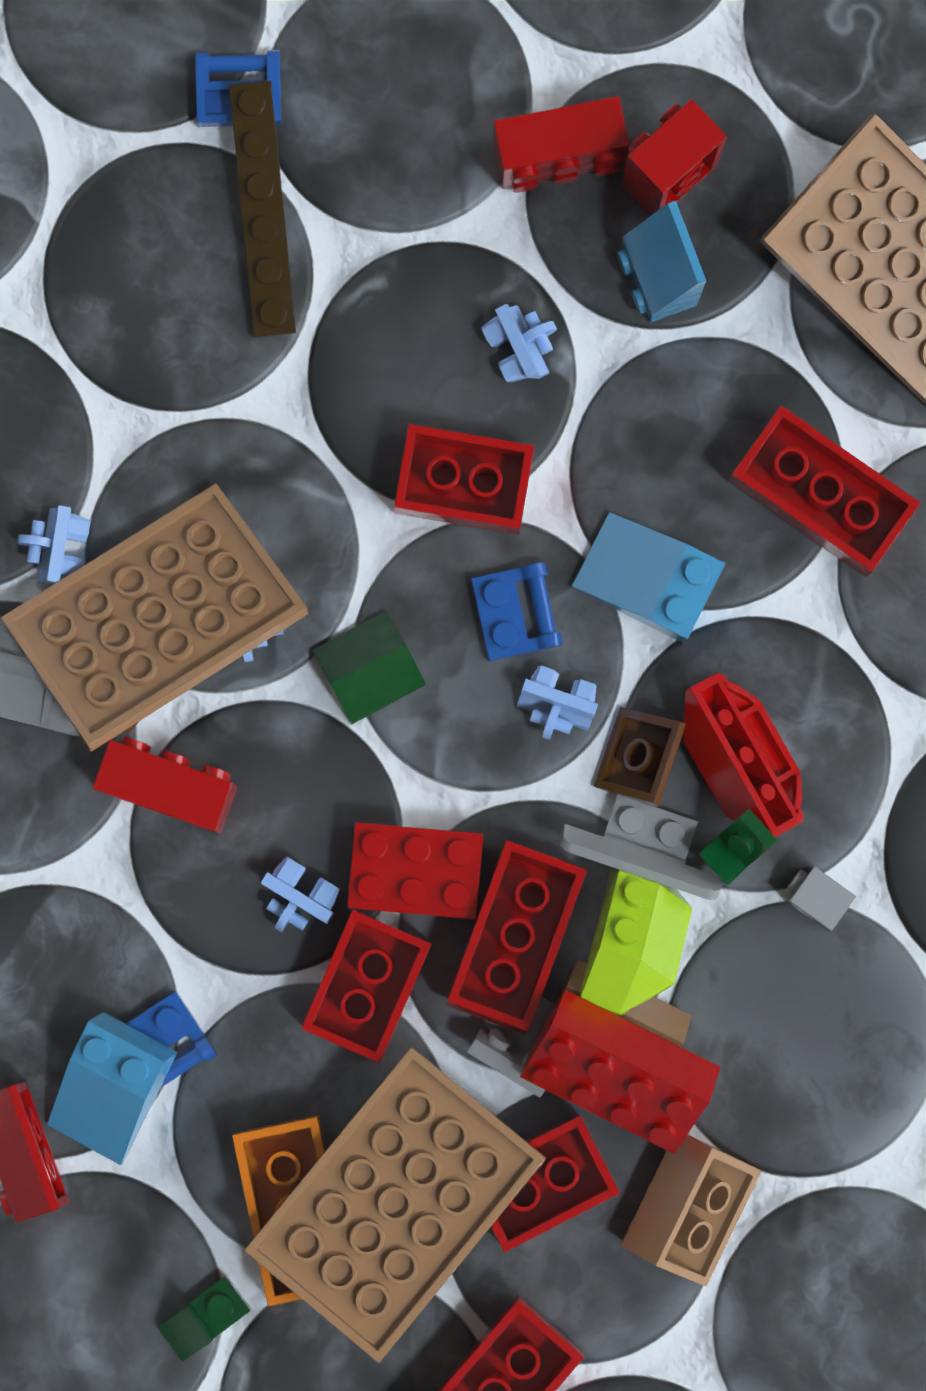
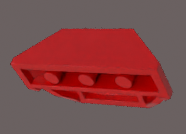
M720 672L687 689L685 692L684 724L686 726L683 742L724 815L735 821L746 810L750 809L774 837L803 822V811L801 810V772L760 699L739 685L728 681V678Z

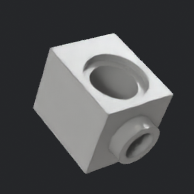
M815 866L810 867L807 872L799 869L786 887V890L791 893L786 902L826 931L834 929L856 898V895Z

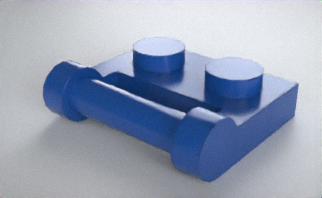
M267 50V54L224 56H209V52H196L198 127L233 126L229 84L270 80L272 83L276 125H282L280 50ZM267 71V80L210 82V73Z
M545 562L471 578L489 662L564 645L561 632H556L544 578L548 576ZM528 581L540 633L539 637L531 639L527 637L516 583Z
M177 991L126 1024L167 1047H170L187 1035L192 1039L194 1046L174 1059L161 1088L201 1061L209 1062L218 1056L213 1045Z

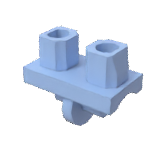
M505 304L495 309L498 316L482 327V331L491 347H498L510 341L515 354L499 362V367L507 382H515L526 378L539 379L549 374L542 355L553 350L547 336L557 330L554 322L549 321L541 324L536 311L523 317L518 305L509 307L508 304Z
M58 505L57 508L49 509L45 537H43L45 522L33 520L31 535H18L17 544L29 547L27 562L39 564L41 549H43L38 583L55 584L84 566L83 558L64 555L66 540L84 543L89 534L90 520L76 514H71V507Z
M540 665L531 679L525 680L517 707L531 711L530 721L545 726L542 735L543 739L550 741L553 729L566 734H570L572 726L589 731L598 704L594 703L596 685L582 679L575 680L570 694L554 689L559 674L553 669Z
M286 857L276 867L273 874L267 872L261 882L264 886L290 901L285 906L273 898L266 908L280 917L274 928L282 933L287 924L290 923L303 931L309 920L296 912L298 906L328 924L334 915L331 909L336 902L340 889L320 877L309 896L296 890L295 886L306 868L289 857Z

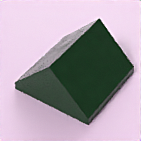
M387 611L312 650L352 725L426 686L406 643Z

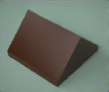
M620 707L593 787L654 807L659 806L686 724Z

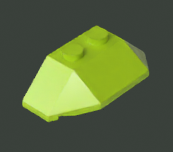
M611 867L579 997L621 1016L675 984L693 909L677 889Z

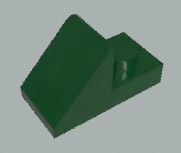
M748 809L703 847L699 855L726 885H730L749 865L768 851L778 840Z
M225 1275L158 1325L157 1328L183 1362L209 1345L219 1334L249 1313L251 1307L229 1277Z

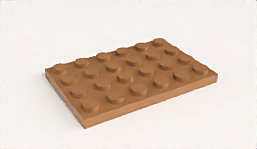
M873 114L864 121L759 241L926 405V164L876 114Z
M214 484L5 614L1 619L92 752L308 615V610L219 486Z
M411 1047L244 1251L380 1363L541 1166L546 1157Z

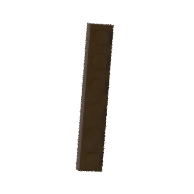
M270 80L229 84L254 337L297 334L272 83Z

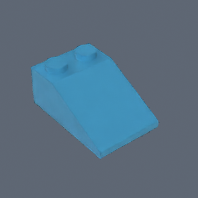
M673 201L663 206L624 235L621 242L622 250L617 251V257L624 275L632 274L637 289L632 290L636 308L639 314L646 312L650 323L697 306L706 283V278L677 202Z
M609 512L572 588L685 643L726 563L686 543Z
M104 1012L88 1021L70 1058L47 1125L113 1162L122 1165L178 1052Z

